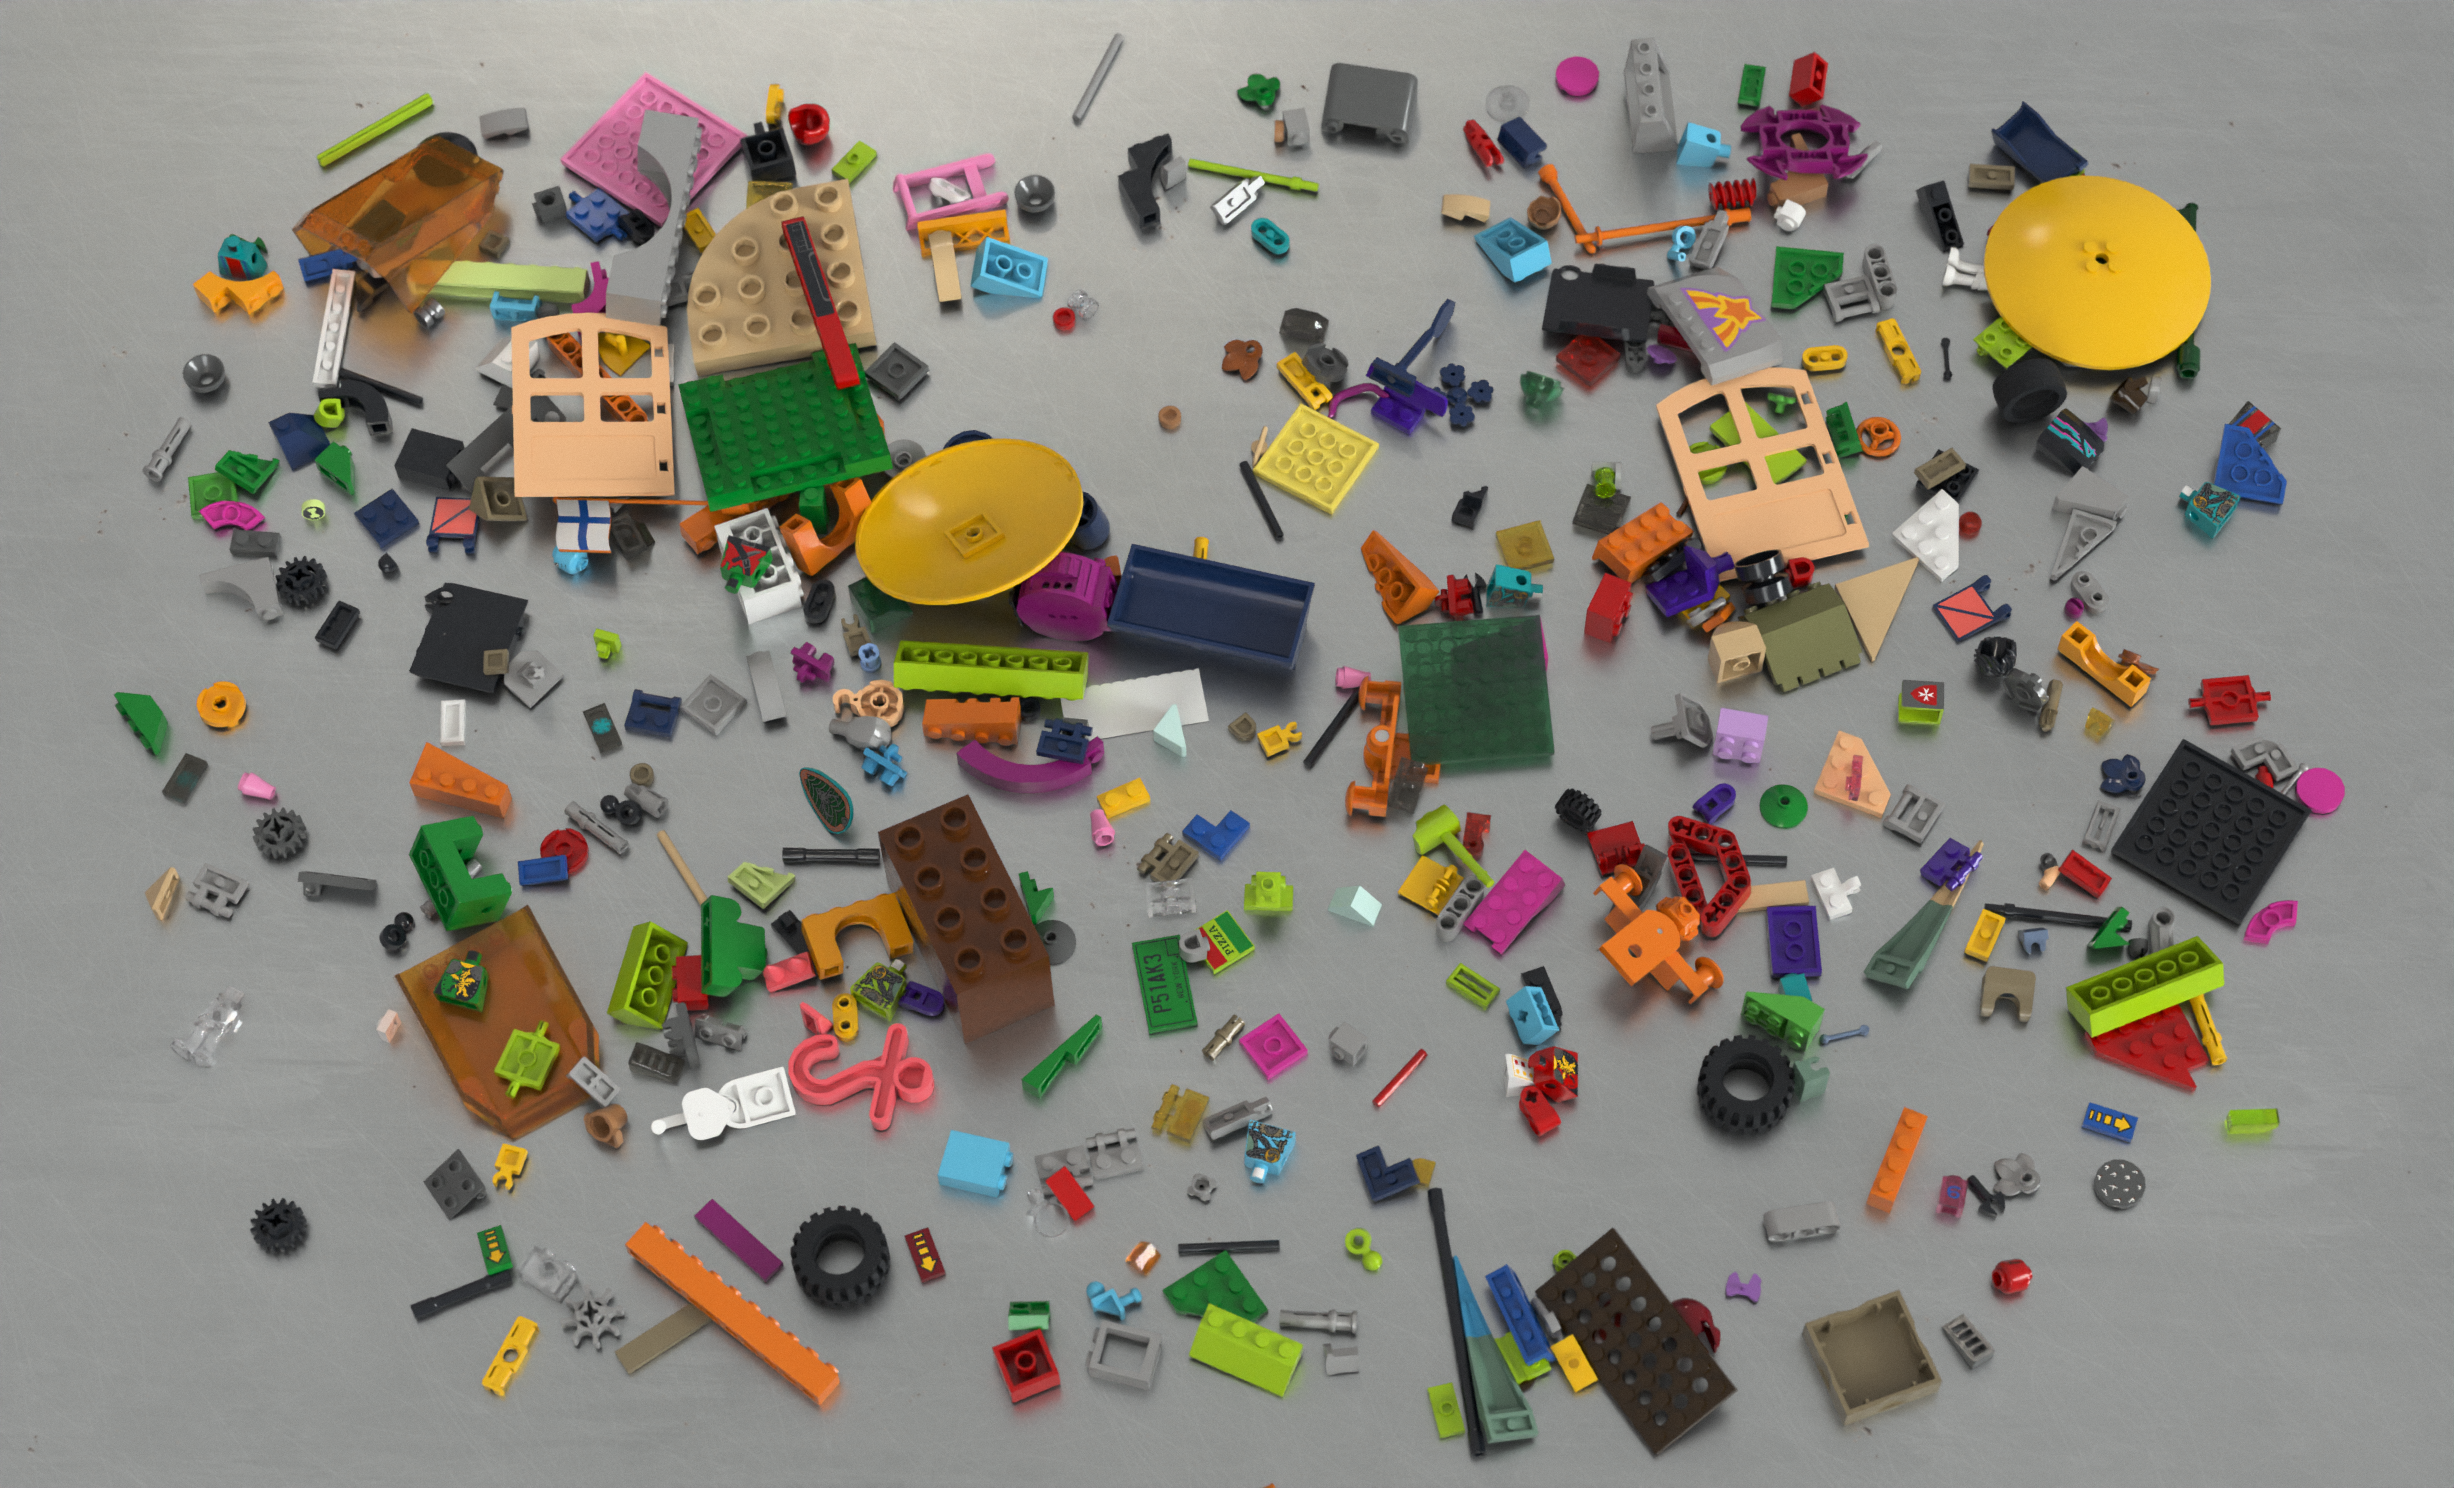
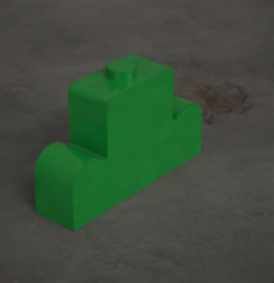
M711 895L701 904L702 994L718 997L728 996L741 984L742 979L753 981L765 969V960L767 958L765 929L761 926L737 922L741 916V907L735 900Z

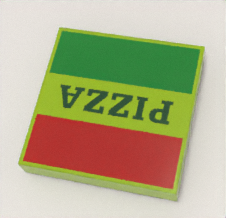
M1228 910L1197 928L1200 929L1202 937L1206 936L1208 939L1210 951H1207V959H1204V962L1214 975L1255 950L1254 944Z

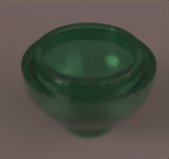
M1528 370L1526 374L1521 373L1520 387L1523 394L1527 397L1525 404L1543 410L1544 404L1555 401L1564 391V387L1561 386L1562 382Z

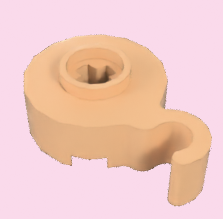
M874 680L856 694L848 689H840L833 695V705L836 713H840L841 704L849 703L851 711L857 714L858 717H878L886 721L890 727L895 726L902 719L904 713L902 692L895 688L890 681Z

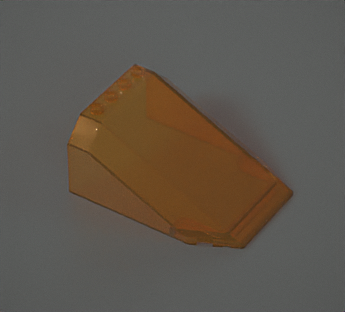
M436 135L307 211L292 228V231L309 256L326 252L333 245L367 263L388 281L408 313L412 314L494 213V201L496 194L499 193V183L502 180L504 170Z
M529 905L392 977L465 1107L509 1138L517 1137L590 1097L571 1078L568 1079L566 1074L583 1056L600 1069L599 1034ZM469 950L483 955L479 965L485 967L489 974L482 1012L440 1002L433 993L450 961L456 959L465 962ZM539 1021H546L549 1023L544 1037L549 1041L560 1044L561 1049L541 1091L528 1086H520L514 1099L511 1096H506L505 1092L511 1082L496 1076L494 1070L513 1030L517 1029L523 1032L534 1033Z

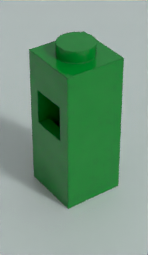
M824 486L801 490L799 499L801 516L811 521L817 535H828L829 510Z

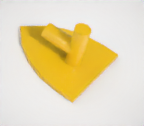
M610 332L598 333L600 357L620 377L651 348V345L644 340L633 336Z

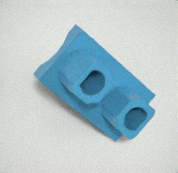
M892 744L887 748L882 745L879 751L884 754L883 757L866 747L863 752L866 758L861 766L862 769L874 775L880 765L886 767L879 779L890 786H893L899 777L905 778L908 772L892 763L893 760L899 763L903 758L898 754L899 746Z

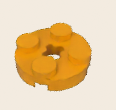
M220 681L213 683L214 686L209 689H203L196 703L202 721L213 727L235 726L246 708L245 698L239 688L233 683ZM222 700L225 701V707L218 708V706H215L216 704H220Z

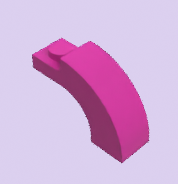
M599 261L590 263L594 278L593 292L586 300L571 305L573 313H606V290L609 278L607 277L606 269L601 270Z

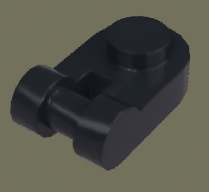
M639 209L630 211L629 215L623 214L617 218L619 226L625 229L635 241L645 244L654 237V226Z

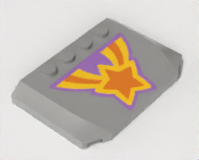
M1714 267L1648 287L1647 295L1657 309L1663 308L1701 362V372L1711 386L1782 364L1781 337L1740 280L1719 267Z

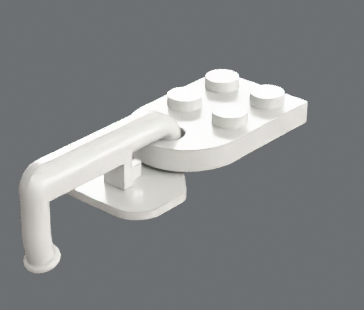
M781 1066L730 1080L721 1087L718 1093L709 1088L690 1091L682 1100L684 1112L654 1120L651 1123V1130L655 1134H661L667 1128L687 1123L689 1133L693 1138L705 1140L720 1135L726 1124L734 1128H748L796 1115L784 1067Z

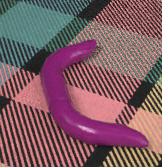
M1362 383L1344 389L1335 394L1329 402L1328 417L1332 418L1334 416L1338 403L1343 399L1366 391L1374 392L1383 398H1388L1389 394L1373 383Z

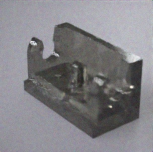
M1401 757L1387 800L1389 807L1414 814L1428 768L1424 767L1425 764Z

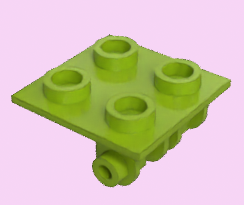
M1999 317L1973 339L1978 344L1976 351L1980 356L1989 354L2005 369L2032 348L2031 345L2021 339L2005 323L2002 317Z

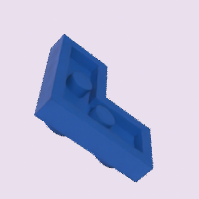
M1232 810L1228 812L1216 827L1196 814L1183 829L1182 835L1221 861L1250 828V823Z

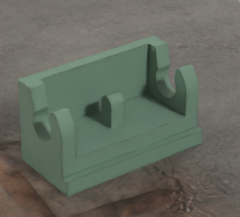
M1811 1057L1801 1062L1799 1060L1794 1061V1092L1800 1102L1825 1093L1830 1076L1828 1067L1820 1068L1819 1070L1811 1068V1064L1819 1062V1057Z

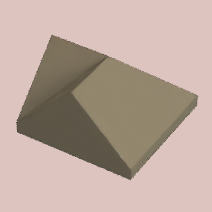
M514 477L475 478L469 510L486 521L527 520L522 497H515Z

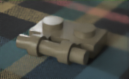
M1166 833L1162 839L1158 838L1154 843L1155 847L1151 852L1142 857L1141 864L1137 867V870L1145 874L1148 869H1153L1150 879L1170 891L1199 857V852L1180 839L1172 846L1170 843L1174 838L1171 834ZM1162 853H1166L1167 855L1161 862L1157 860Z

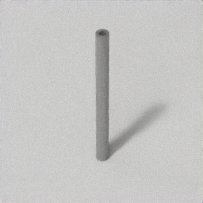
M1116 33L1072 116L1075 121L1081 120L1123 40L1121 34Z

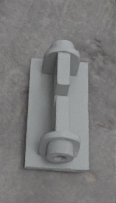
M707 1014L705 1016L701 1015L700 1018L696 1017L695 1037L741 1051L742 1039H745L747 1035V1030L744 1029V1026L729 1022L722 1026L723 1020L710 1017Z

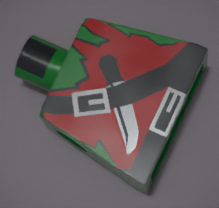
M729 535L720 566L722 578L727 581L725 589L730 593L737 594L741 585L749 588L755 587L773 560L771 548Z

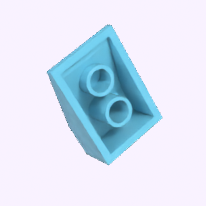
M1512 217L1474 235L1476 242L1500 272L1513 282L1521 281L1526 276L1541 271L1544 267L1552 264L1547 240Z
M986 237L976 248L970 287L990 294L1041 298L1048 258Z

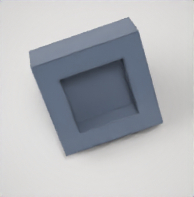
M2040 927L2018 930V937L2022 942L2025 952L2032 953L2031 945L2033 943L2038 944L2039 951H2045L2046 940L2049 939L2048 929Z

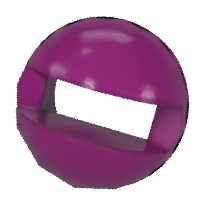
M2070 598L2064 606V612L2070 618L2080 617L2084 610L2083 602L2079 598Z

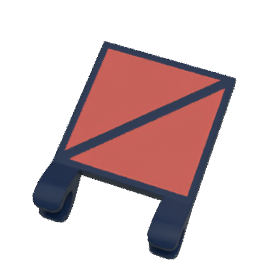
M436 497L430 531L426 539L428 552L438 551L439 537L464 538L463 547L465 548V553L473 554L475 552V540L480 516L469 510L471 498Z
M1988 575L1980 577L1973 584L1932 606L1957 643L2011 616L2012 608L2008 604H2003L1993 612L1979 593L1991 587V579Z

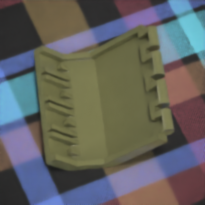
M1819 581L1810 584L1805 592L1800 593L1799 589L1789 592L1784 600L1779 601V599L1766 602V606L1760 609L1757 608V605L1743 610L1744 615L1738 617L1739 621L1757 624L1766 646L1764 658L1774 685H1779L1783 693L1799 687L1797 677L1800 683L1805 685L1820 679L1818 669H1820L1822 676L1825 677L1842 670L1839 661H1841L1844 669L1861 663L1859 654L1862 653V649L1846 606L1829 583L1821 585Z

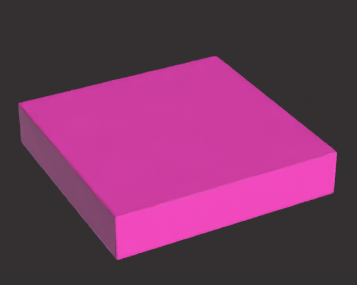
M1279 1013L1239 1039L1241 1047L1267 1080L1308 1054V1049Z

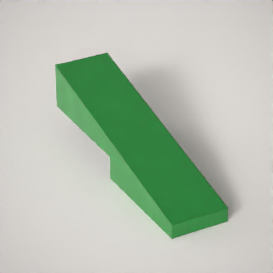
M1096 1014L1021 1079L1023 1090L1040 1099L1066 1061L1073 1065L1077 1064L1102 1029V1017Z

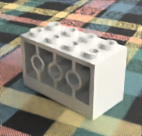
M768 508L714 526L722 557L729 535L771 548L773 560L756 586L749 588L741 585L737 593L748 624L802 607L800 598L804 597L801 588L800 577L793 568L794 563L791 554L787 553L785 548L787 547L786 542L778 530L777 519L775 515L770 516Z

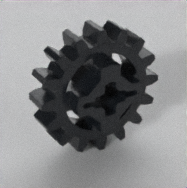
M306 556L302 558V561H298L297 557H294L293 563L286 561L287 567H280L281 575L275 576L277 580L276 587L281 597H286L288 603L295 600L297 605H300L302 600L309 604L310 598L318 600L316 594H324L323 587L328 585L326 581L328 577L322 564H317L314 558L308 561Z
M282 1198L280 1203L272 1199L269 1206L266 1203H262L263 1210H255L257 1218L250 1220L252 1225L255 1226L250 1229V1232L254 1236L253 1239L256 1244H260L263 1250L269 1247L272 1253H275L277 1248H280L284 1253L288 1245L291 1248H295L293 1242L295 1240L302 1241L299 1233L306 1232V1228L302 1224H305L307 1220L302 1215V1209L297 1207L294 1201L287 1205L285 1198ZM288 1213L294 1217V1221L288 1217ZM263 1230L269 1234V1238L263 1234Z

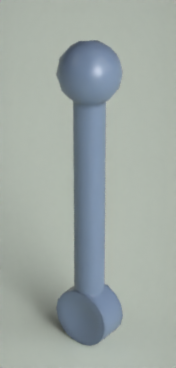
M1861 1025L1856 1030L1829 1036L1823 1034L1819 1040L1822 1044H1826L1829 1040L1856 1034L1866 1036L1869 1033V1027Z

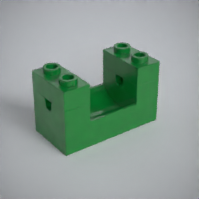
M474 816L422 825L409 852V856L446 931L499 921L512 894L511 885L506 881L503 873L472 879L465 866L473 858L483 837L482 827L477 823Z

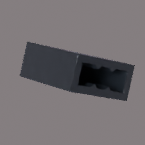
M411 428L394 465L398 478L450 491L453 483H456L458 478L446 465L465 448L463 441Z

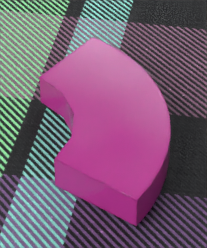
M219 501L199 510L200 514L214 530L225 525H235L243 530L250 531L265 519L257 509L243 502Z
M2278 901L2260 910L2250 920L2243 940L2268 944L2271 935L2276 930L2282 927L2295 926L2298 901Z

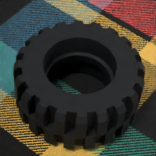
M1736 1035L1732 1041L1726 1038L1720 1041V1046L1714 1045L1710 1049L1709 1055H1705L1702 1061L1697 1085V1095L1700 1096L1699 1103L1701 1108H1706V1116L1710 1120L1715 1118V1125L1723 1128V1126L1729 1127L1728 1132L1735 1134L1736 1130L1743 1131V1135H1751L1752 1130H1756V1133L1759 1134L1765 1132L1766 1126L1773 1128L1777 1125L1778 1119L1782 1120L1786 1115L1787 1109L1790 1107L1795 1087L1794 1070L1792 1067H1789L1790 1060L1787 1055L1781 1056L1782 1049L1777 1045L1774 1047L1770 1046V1041L1765 1038L1762 1041L1756 1040L1754 1035H1749L1748 1038ZM1738 1069L1751 1070L1765 1079L1769 1086V1092L1757 1100H1742L1730 1094L1723 1085L1722 1080L1731 1071Z
M838 1206V1210L832 1211L831 1207L824 1208V1213L820 1215L817 1212L812 1214L809 1223L804 1221L799 1226L801 1233L797 1232L794 1235V1245L791 1247V1262L796 1280L808 1297L813 1296L814 1301L819 1304H823L826 1301L828 1307L836 1308L837 1304H842L843 1308L851 1307L850 1303L857 1301L858 1305L865 1302L864 1297L867 1295L873 1297L877 1293L876 1286L882 1287L885 1282L884 1275L888 1274L890 1268V1254L882 1227L878 1222H873L871 1215L867 1212L861 1215L860 1209L852 1207L851 1211L846 1210V1206ZM837 1240L854 1241L861 1245L864 1250V1257L856 1268L843 1274H831L819 1268L817 1257L825 1246Z

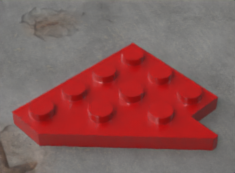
M2179 1004L2095 1037H2091L2087 1031L2084 1034L2095 1056L2191 1092L2195 1091L2197 1086L2189 1071L2206 1065L2209 1062L2204 1049Z

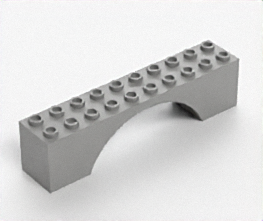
M645 109L638 142L637 171L650 179L659 188L667 201L670 212L662 228L648 242L629 252L614 255L606 290V318L660 326L661 319L666 318L668 308L666 304L667 299L670 300L672 288L670 284L671 281H674L675 276L674 265L678 262L679 257L678 246L682 243V226H685L687 213L685 212L686 208H689V193L693 189V174L697 170V154H700L702 128L698 127L699 118Z

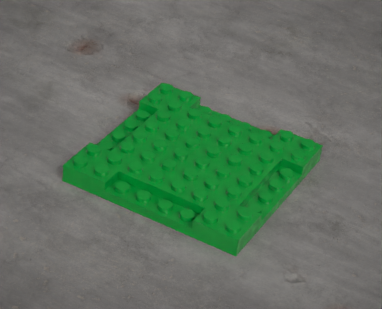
M856 343L848 345L859 375L860 384L840 390L836 389L823 350L812 353V361L779 367L774 370L757 372L724 381L723 374L678 384L710 512L893 469L890 452L882 426H880Z

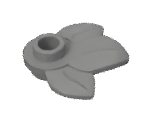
M2020 1153L2016 1160L2004 1158L1994 1163L1995 1169L2001 1177L1993 1187L1995 1192L1999 1193L2001 1191L2003 1195L2014 1196L2021 1191L2033 1193L2039 1187L2040 1176L2035 1171V1163L2030 1156ZM2026 1178H2032L2028 1182L2023 1181Z

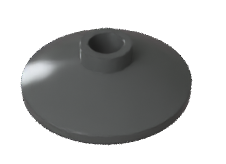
M1046 920L1035 926L1049 955L1050 965L1063 963L1072 956L1076 948V937L1070 926L1058 920ZM1051 936L1056 938L1054 941L1047 940Z

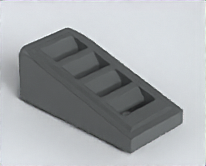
M1964 1314L1942 1326L1943 1331L1971 1369L1993 1357L1995 1350ZM1962 1323L1964 1328L1955 1333L1952 1329ZM1966 1332L1970 1334L1963 1340L1959 1338V1336L1963 1335ZM1971 1340H1974L1976 1342L1970 1347H1967L1965 1345ZM1980 1348L1981 1351L1974 1355L1972 1353L1975 1349Z

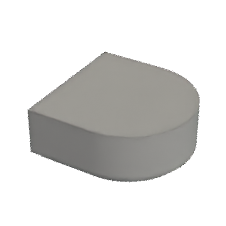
M2152 375L2147 396L2148 403L2155 404L2157 401L2161 377Z

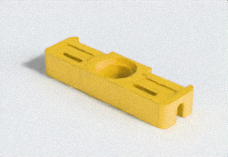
M1891 318L1878 322L1875 332L1879 331L1885 343L1884 350L1892 366L1896 365L1902 377L1901 384H1908L1910 379L1913 381L1919 380L1921 369L1896 320ZM1896 347L1904 350V354L1896 355L1892 352V349Z
M522 1316L517 1317L482 1380V1385L486 1390H493L499 1396L504 1395L503 1388L511 1373H516L528 1352L526 1346L535 1330L539 1331L536 1322ZM509 1350H515L518 1353L517 1358L511 1362L505 1361L504 1354Z

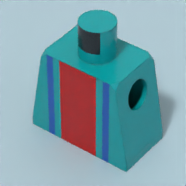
M237 236L225 238L218 252L219 272L222 275L250 281L263 277L268 266L256 244L242 241Z

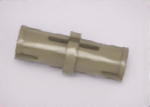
M1233 1014L1222 1029L1216 1030L1214 1038L1202 1049V1053L1207 1058L1210 1055L1209 1059L1214 1061L1225 1046H1230L1233 1042L1232 1038L1245 1026V1022L1240 1017L1237 1020L1238 1016Z

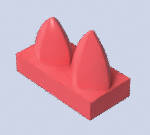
M807 951L775 964L767 965L763 971L767 990L770 993L816 976L811 955Z

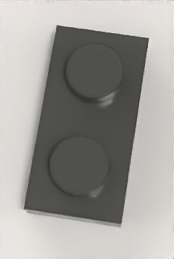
M234 529L229 550L231 554L277 557L281 535L277 532Z

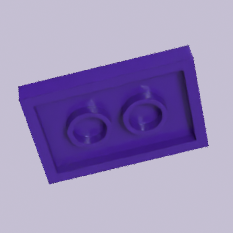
M1816 906L1767 907L1766 917L1772 977H1784L1791 973L1797 975L1804 974L1805 977L1821 976L1822 967Z

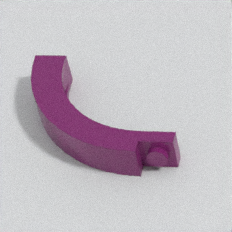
M1098 736L1089 742L1083 765L1062 760L1037 765L1013 763L991 754L976 740L966 745L956 755L958 765L968 774L986 785L1013 793L1037 794L1060 790L1091 775V763H1096L1102 758L1104 743Z

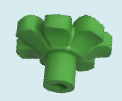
M1768 393V400L1776 403V413L1784 414L1785 405L1793 404L1797 401L1796 397Z

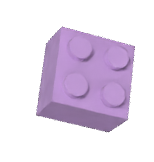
M1721 708L1713 755L1722 759H1738L1745 763H1760L1769 716Z

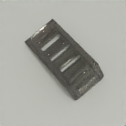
M636 1042L628 1061L631 1071L676 1084L685 1064L684 1059ZM642 1055H645L644 1058H643V1061H642V1063H641V1062H640V1059H641ZM651 1057L655 1058L652 1066H648ZM662 1060L664 1061V1064L662 1066V1069L659 1070L658 1067ZM670 1063L674 1064L671 1074L667 1073Z

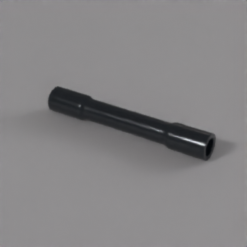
M783 847L782 861H856L858 863H880V848L806 849Z
M507 1269L492 1275H486L481 1279L438 1296L429 1297L410 1306L415 1319H418L472 1295L509 1283L512 1279Z

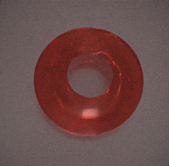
M1966 512L1960 516L1959 528L1962 532L1975 534L1981 529L1982 520L1977 513Z

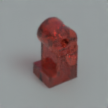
M1467 812L1463 846L1472 855L1474 860L1478 861L1482 858L1484 851L1482 833H1489L1491 815Z

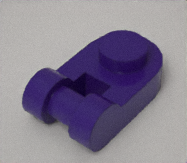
M1718 784L1698 799L1692 808L1697 813H1701L1708 824H1712L1734 804L1736 791L1729 784ZM1710 802L1716 806L1712 810L1707 806Z
M913 981L908 982L905 988L907 991L898 1002L905 1009H912L929 1016L940 1014L945 1006L943 995L939 991ZM915 995H921L919 1001L914 999Z

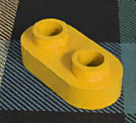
M779 84L769 85L766 104V124H776L777 120H781L782 112L779 105L780 102L784 101V89H780Z
M1839 345L1810 347L1803 352L1801 362L1803 367L1809 371L1840 369L1846 365L1848 353L1845 348Z
M842 993L837 995L832 1002L833 1028L837 1039L843 1042H850L859 1033L858 1006L854 996ZM843 1002L849 1003L845 1007L840 1006ZM845 1024L850 1025L848 1029L842 1028Z

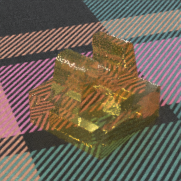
M2092 707L2088 713L2085 727L2090 729L2093 724L2099 722L2100 729L2097 735L2102 736L2112 728L2116 720L2097 708Z

